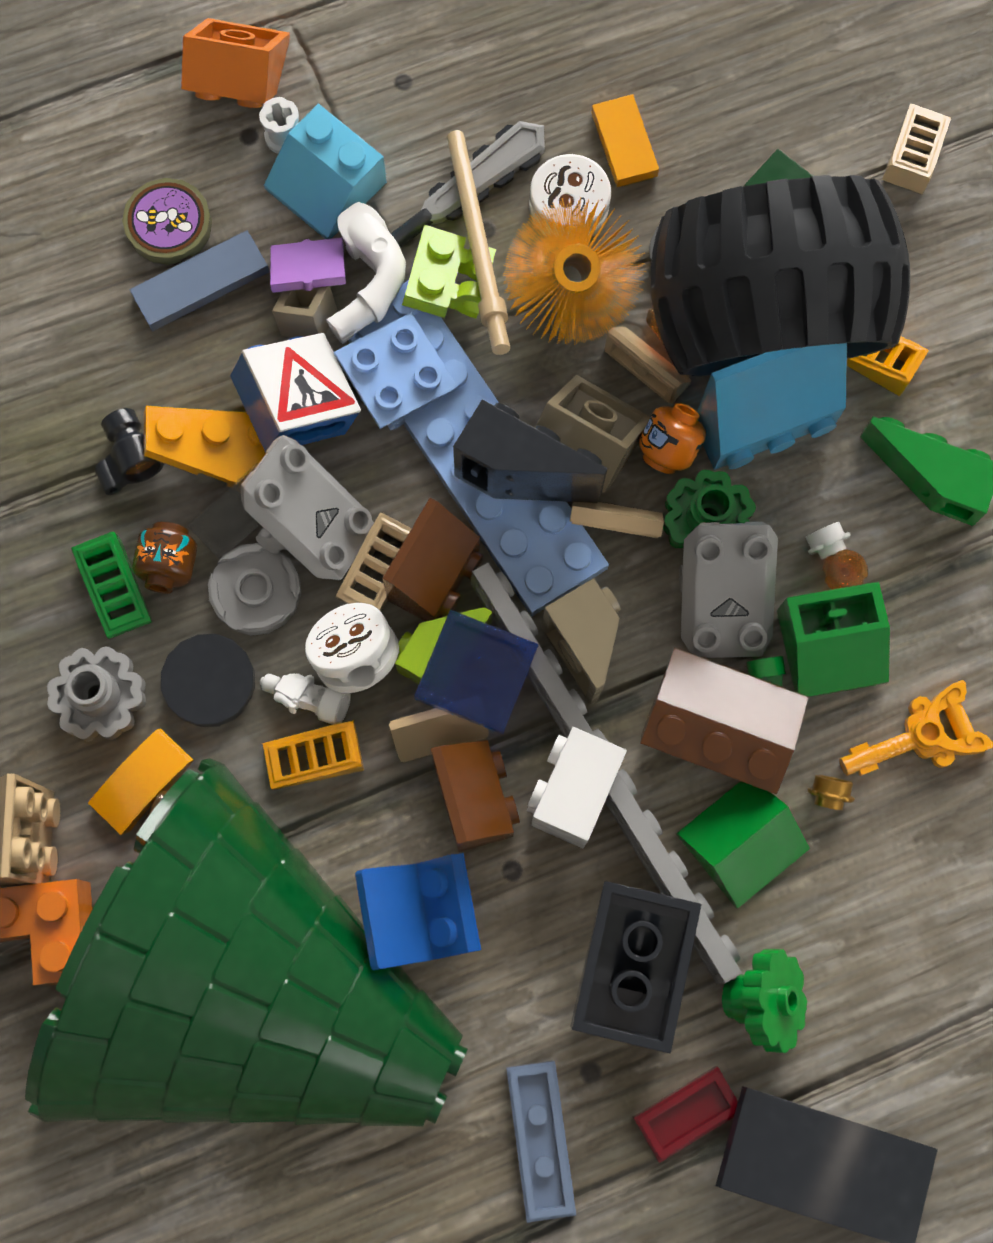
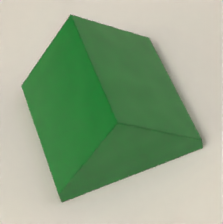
M742 781L676 833L736 909L810 849L789 807L771 792Z

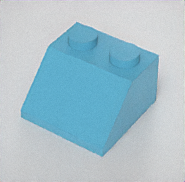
M318 103L288 133L265 181L264 187L265 190L323 238L332 239L339 232L338 216L354 203L366 204L387 183L384 156Z

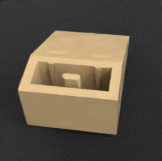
M5 774L0 777V887L50 882V876L56 874L58 864L57 849L52 847V829L59 825L60 802L58 799H54V791L17 774Z

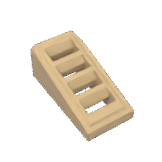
M910 104L882 180L923 194L933 174L951 117ZM914 119L937 127V130L913 123ZM910 131L931 138L933 141L931 143L909 135ZM909 144L911 146L928 151V155L905 147V145ZM904 156L915 161L924 163V166L922 167L911 162L902 160L901 157Z
M380 513L340 586L336 598L346 604H370L381 611L387 602L384 583L362 572L367 566L384 576L390 565L372 555L377 550L394 559L399 549L385 542L382 538L387 534L403 543L412 528L384 513ZM358 582L378 594L372 600L353 589L355 584Z

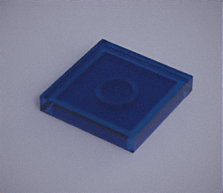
M450 610L414 699L504 734L539 644Z

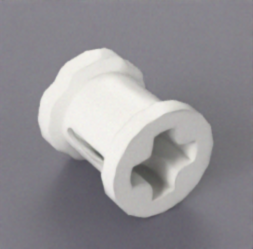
M276 97L266 101L259 113L261 125L265 130V142L269 149L279 154L288 133L299 122L298 108L292 101L286 100L283 97Z

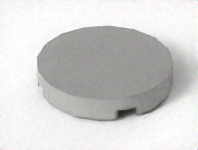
M259 543L240 545L225 553L218 561L213 574L211 573L208 582L209 601L218 618L233 631L250 636L269 634L284 626L296 612L301 598L300 577L290 558L282 552L278 554L271 553Z

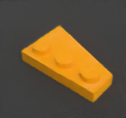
M156 406L145 407L144 456L195 475L202 473L226 482L228 487L241 491V485L251 471H254L266 455L247 412Z

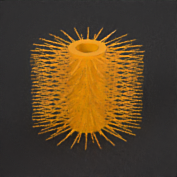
M580 197V205L578 200V212L576 203L572 216L570 198L569 214L567 204V212L566 207H564V212L562 208L561 218L559 209L558 214L556 209V214L553 208V214L552 212L550 214L547 209L549 213L548 216L546 212L549 219L547 222L551 230L545 219L543 220L541 216L540 219L538 218L539 222H536L530 215L534 223L532 222L535 227L534 229L541 238L529 225L528 227L525 225L526 228L519 230L517 233L522 237V240L532 247L521 240L513 239L517 243L513 242L514 244L511 245L515 246L512 248L516 250H510L516 252L514 254L528 259L518 256L510 257L513 259L506 258L507 260L515 261L510 263L520 265L505 263L507 265L504 266L508 268H517L505 270L520 271H504L518 273H503L508 274L503 276L519 277L505 279L507 281L504 282L509 284L507 289H510L505 291L512 293L509 296L511 299L520 297L514 300L513 308L532 299L522 306L515 316L543 298L524 316L520 324L551 297L530 323L531 325L552 299L556 297L533 335L540 328L557 302L542 337L548 332L556 315L549 341L556 336L559 325V336L562 340L565 336V344H567L566 334L569 343V332L570 341H572L573 334L574 345L575 339L576 344L578 341V332L579 341L581 337V342L582 338L584 342L585 333L587 337V332L589 339H593L590 327L591 329L593 327L594 331L596 328L600 336L596 320L603 334H605L603 329L605 330L606 328L608 330V324L612 329L611 324L615 327L611 317L605 310L616 322L617 320L621 322L618 318L624 321L622 319L624 317L618 313L624 308L613 300L622 306L626 305L630 308L632 307L629 305L634 306L630 303L631 301L627 300H633L629 297L635 298L631 296L634 294L617 288L635 294L638 293L630 290L641 292L632 289L637 288L634 286L639 285L623 283L641 284L632 282L638 280L628 279L636 277H620L640 276L623 274H644L636 272H647L630 270L640 269L630 267H641L631 265H641L633 263L638 261L636 259H640L637 257L643 255H631L633 254L632 252L637 251L635 248L626 250L637 237L615 247L632 230L601 250L622 230L627 222L594 251L596 246L614 226L613 224L591 249L612 215V211L589 245L605 209L604 207L599 216H597L590 231L598 202L588 215L586 224L588 203L586 202V207L584 205L581 215ZM563 267H575L581 274V282L569 280L564 274Z

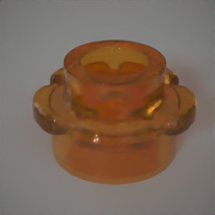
M846 549L839 551L836 555L828 556L823 564V572L826 573L825 582L832 590L862 585L863 580L868 577L867 564L864 558L855 551ZM841 569H848L849 575H842Z

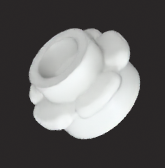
M840 522L817 530L805 537L811 548L808 550V553L813 555L818 552L821 560L831 557L847 549L843 540L850 537V532L844 533Z

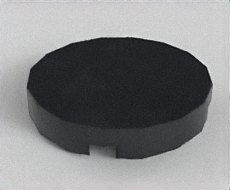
M198 634L180 642L168 654L161 670V691L168 707L182 720L199 727H217L236 719L244 711L243 708L248 704L255 690V670L247 653L232 639L218 634Z

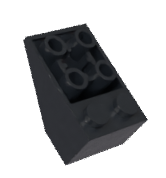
M483 399L481 400L453 446L454 476L495 499L598 503L608 469L602 466V461L599 457L588 450L579 448L575 451L560 442L561 439L556 433L544 426L538 425L534 428L519 420V415L513 409L502 403L492 405Z

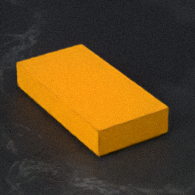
M634 95L592 105L591 114L616 187L658 177L659 167Z

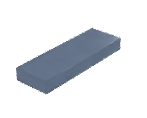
M246 230L129 290L153 332L270 271L251 235Z
M555 1061L506 1067L526 1221L528 1223L576 1216Z

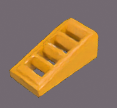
M900 337L899 343L895 347L883 350L889 353L883 364L875 361L880 351L869 354L867 357L858 356L847 359V366L900 397L929 350L911 340ZM896 359L904 362L900 371L892 368Z
M354 721L334 724L262 743L271 790L364 771ZM342 738L346 760L337 762L333 740ZM324 742L328 765L319 767L315 744ZM301 746L306 747L310 768L305 771L300 769L297 747ZM287 750L292 773L282 776L278 751Z

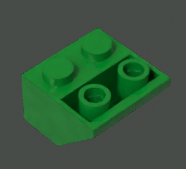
M879 582L788 597L777 609L795 692L806 695L809 698L882 685L889 682L890 625Z

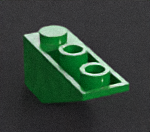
M872 416L863 429L860 438L929 510L974 526L987 514L993 496V460H991L987 453L976 449L964 450L950 445L945 438L937 434H920L905 428L902 422L894 418H877Z

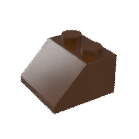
M429 498L382 578L387 600L424 621L452 615L461 598V594L456 592L464 577L471 579L472 571L479 568L484 555L479 553L480 537L438 501Z
M488 740L431 748L433 762L458 852L513 837L514 830L512 825L520 823L513 795L504 797L499 779L506 778L507 774L500 750L491 752Z

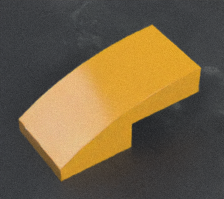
M157 729L115 770L89 800L88 804L120 835L128 833L154 801L168 792L194 760L162 729Z

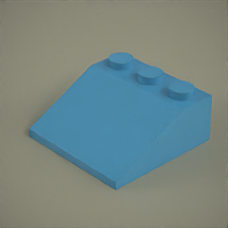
M847 343L766 352L711 373L697 412L700 415L698 421L706 430L703 447L713 469L716 470L728 465L729 469H736L751 462L754 459L753 455L768 449L771 454L778 453L791 447L796 442V438L809 433L812 438H816L835 429L837 426L836 422L846 408Z

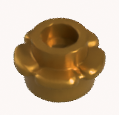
M815 775L813 788H808L807 790L809 794L816 796L815 805L829 809L843 810L844 802L852 803L855 800L851 796L853 783L835 777Z

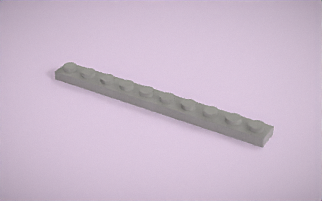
M489 563L472 571V587L485 608L492 611L493 621L565 738H568L572 727H575L607 741L604 734L598 728L592 731L583 715L587 713V709L576 690L571 689L568 691L558 675L562 674L563 671L555 655L550 649L543 652L534 637L538 634V630L531 616L526 610L519 613L510 597L514 596V591L506 576L501 571L495 574ZM621 769L618 771L605 800L606 805L660 893L702 904L693 947L716 984L730 981L742 973L736 964L741 959L736 947L727 935L724 934L721 937L718 935L710 922L714 918L710 905L701 893L698 892L695 895L692 893L684 880L688 876L684 863L675 851L670 853L666 851L658 836L663 834L658 821L648 809L642 812L633 797L637 793V789L628 773Z

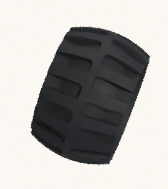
M821 175L788 180L780 179L750 186H739L708 196H700L688 200L687 203L678 207H672L667 210L665 216H662L651 261V300L657 327L663 345L678 373L691 376H711V373L766 352L847 343L848 359L895 347L899 343L908 311L910 262L899 218L882 184L876 179L869 180L863 178V176Z

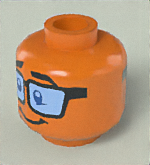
M675 403L674 407L662 406L656 408L639 439V447L644 453V461L652 468L666 474H673L676 470L682 471L689 468L706 437V430L698 421L699 413L682 403Z

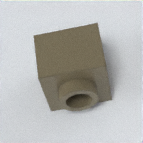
M330 286L313 288L311 291H306L305 289L282 291L272 312L281 336L293 338L320 333L326 334L329 328L326 319L333 316L338 309Z

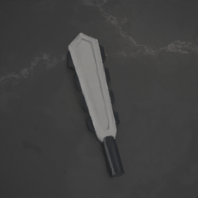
M522 121L517 122L515 125L508 124L496 134V141L493 144H484L472 154L473 161L470 162L479 203L489 197V190L492 188H502L514 180V173L519 170L527 171L540 162V156L545 151L544 125ZM454 170L450 172L451 179L447 183L439 182L429 190V198L425 200L422 209L390 233L400 248L423 231L424 225L430 226L442 223L445 220L454 221L463 215Z

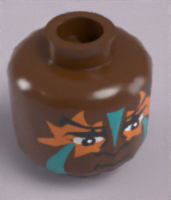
M156 522L152 528L145 529L138 536L132 564L133 572L139 579L145 581L146 589L162 594L172 593L174 587H182L191 581L197 554V543L189 536L187 528L171 522Z

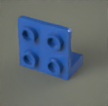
M464 853L450 854L416 864L368 868L356 871L355 878L372 970L443 959L481 950Z

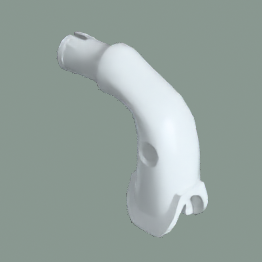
M360 202L354 203L338 216V228L346 242V249L349 255L354 260L361 258L376 275L366 288L357 293V298L351 304L326 319L331 331L342 344L347 342L365 326L374 321L379 323L384 318L405 279L406 261L398 243L388 231L385 221L377 211Z

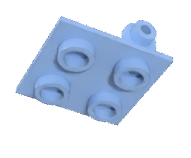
M412 312L334 351L335 357L379 429L388 426L390 430L397 429L405 423L404 416L458 388Z

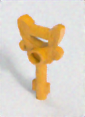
M960 680L951 684L936 695L931 702L927 697L921 696L912 700L908 707L911 716L906 718L904 723L906 733L869 747L868 742L850 748L848 750L850 754L839 759L844 774L848 776L858 772L859 776L879 769L877 763L912 749L920 758L928 759L931 757L934 766L944 768L953 763L955 760L954 755L979 754L993 748V742L987 735L979 731L974 732L962 706L967 693L966 682ZM944 710L957 740L950 739L945 733L944 727L940 723V711Z

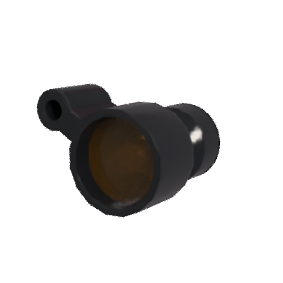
M123 408L116 410L102 420L101 426L107 439L114 442L111 453L95 467V472L106 495L118 493L127 484L146 481L162 470L164 463L144 456V433L139 432L141 423L133 409Z

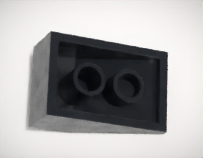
M604 881L570 1025L571 1029L671 1054L702 904Z

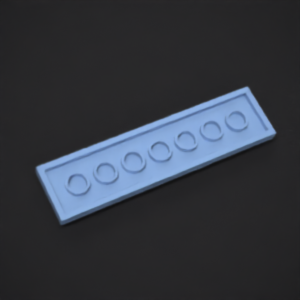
M408 281L402 284L384 318L379 323L374 321L365 326L348 341L352 343L412 312L458 388L404 416V426L532 617L545 609L546 606L607 570L609 564L583 525L570 522L572 509L567 502L495 499L454 476L453 446L482 399L492 405L499 402L442 318L402 305Z

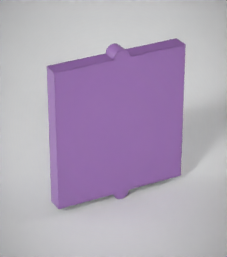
M342 238L315 241L306 239L298 243L271 245L270 285L272 293L300 289L311 291L313 288L346 284Z

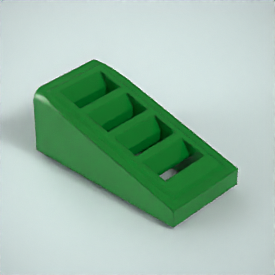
M109 532L71 548L108 639L152 623L122 540L115 532ZM108 555H114V557H111L109 559L103 560L93 565L91 564V562L106 557ZM120 569L121 575L98 583L96 577ZM127 586L128 593L105 601L103 595ZM134 604L135 611L115 619L111 618L110 612Z

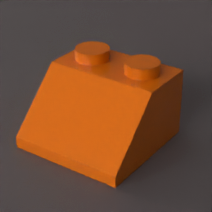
M207 18L183 36L181 89L193 91L197 98L203 100H219L221 97L237 99V104L243 107H262L266 101L272 99L277 94L289 45L290 33Z

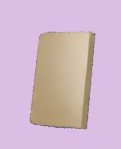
M613 327V329L609 330L604 349L605 352L666 402L673 404L690 385L691 379L689 377L680 375L674 365L628 328Z
M478 696L390 721L391 723L389 724L401 762H408L432 755L431 748L479 741L486 739L489 735L481 697L478 698Z

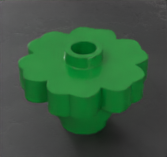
M704 469L697 474L694 481L688 478L679 479L674 489L668 493L665 507L669 513L664 518L663 529L668 535V540L672 547L684 548V539L700 523L739 524L750 522L749 519L753 516L756 505L750 498V493L746 486L737 484L731 486L730 476L726 472H713Z
M763 949L761 952L754 954L752 970H747L745 974H740L735 979H731L723 987L722 1007L725 1015L730 1019H735L739 1024H744L752 1044L763 1046L766 1052L786 1053L789 1049L795 1048L798 1036L797 1031L803 1030L805 1026L807 998L802 992L804 974L801 968H799L796 957H787L784 949Z

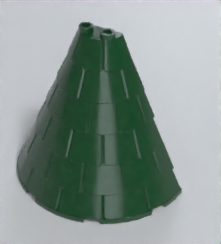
M209 758L200 762L197 770L203 772L202 774L190 769L187 770L163 796L137 832L133 849L134 852L139 853L134 863L128 861L123 867L116 866L71 951L55 990L61 993L60 996L66 1000L62 1010L55 1008L42 1023L33 1050L25 1090V1100L32 1103L28 1113L44 1122L163 1120L165 1123L229 1121L231 1124L295 1122L296 1125L359 1123L360 1126L423 1127L425 1121L428 1120L435 1124L447 1098V1095L439 1092L445 1075L449 1073L456 1077L468 1050L459 1045L463 1035L422 989L419 990L401 966L372 970L363 923L342 897L335 895L301 851L291 844L260 804L251 799L225 764Z

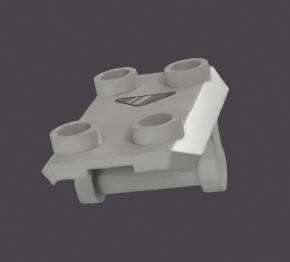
M282 435L273 441L265 452L266 455L241 485V501L245 511L263 527L256 536V540L264 549L271 553L278 554L283 549L288 550L317 578L341 580L355 560L374 524L372 516L308 453L305 447L300 445L295 439Z
M745 522L739 524L700 523L684 539L683 565H680L679 587L680 592H682L681 639L690 653L703 658L763 656L773 636L778 537L770 525L764 522Z

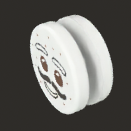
M566 154L549 159L538 168L532 178L529 198L530 215L533 218L535 216L538 222V218L540 219V216L542 217L543 215L551 230L547 220L549 221L546 215L547 212L549 216L547 209L549 212L551 209L552 214V208L555 214L556 209L558 214V209L560 213L562 203L563 212L564 207H566L567 212L568 201L570 204L571 198L573 216V208L575 211L577 203L578 212V200L580 205L581 197V215L584 205L586 207V202L588 203L586 224L588 215L598 202L590 231L597 216H599L604 207L605 209L594 231V236L607 219L611 185L606 173L596 162L580 155Z
M351 603L330 611L313 626L306 640L305 653L309 663L329 689L339 693H355L374 686L391 671L399 654V645L395 633L378 608L366 603Z

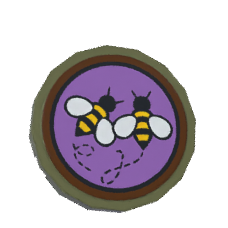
M171 178L147 182L134 191L125 204L122 219L126 237L135 251L153 263L167 265L180 263V259L186 258L189 255L193 257L199 253L210 238L212 218L207 201L199 190L183 180Z

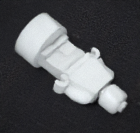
M268 673L260 680L262 690L275 694L274 700L287 708L289 707L290 713L295 714L296 709L299 707L304 710L307 709L315 712L318 720L331 725L342 723L347 714L351 694L335 692L329 688L316 685L312 675L304 677L300 674H288L280 679V677Z

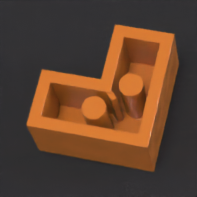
M79 879L0 888V942L30 939L33 985H56L71 951L92 911L91 883Z

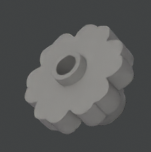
M105 646L100 648L95 655L88 649L80 648L72 656L65 657L60 661L59 671L61 676L51 679L47 685V691L50 695L47 705L52 712L61 716L59 724L62 730L85 742H89L95 739L98 734L108 740H114L122 732L132 729L135 723L132 712L142 709L146 703L144 694L146 683L141 676L133 672V662L129 657ZM99 689L98 693L92 698L94 691Z

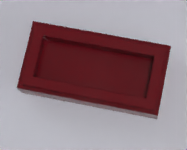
M715 1066L633 1116V1119L657 1161L661 1163L732 1119L735 1115L738 1100L720 1069Z

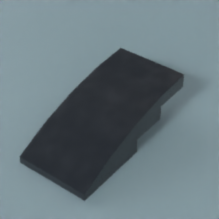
M742 1086L715 1186L890 1243H915L938 1149Z

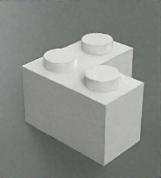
M572 727L568 738L558 735L547 762L554 764L555 768L548 783L540 779L538 780L528 803L527 811L534 814L531 826L583 849L590 838L627 750L575 727Z

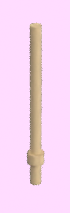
M455 130L447 135L481 296V302L478 305L481 323L488 329L492 352L496 355H503L510 351L505 325L508 320L505 300L499 297L464 133Z

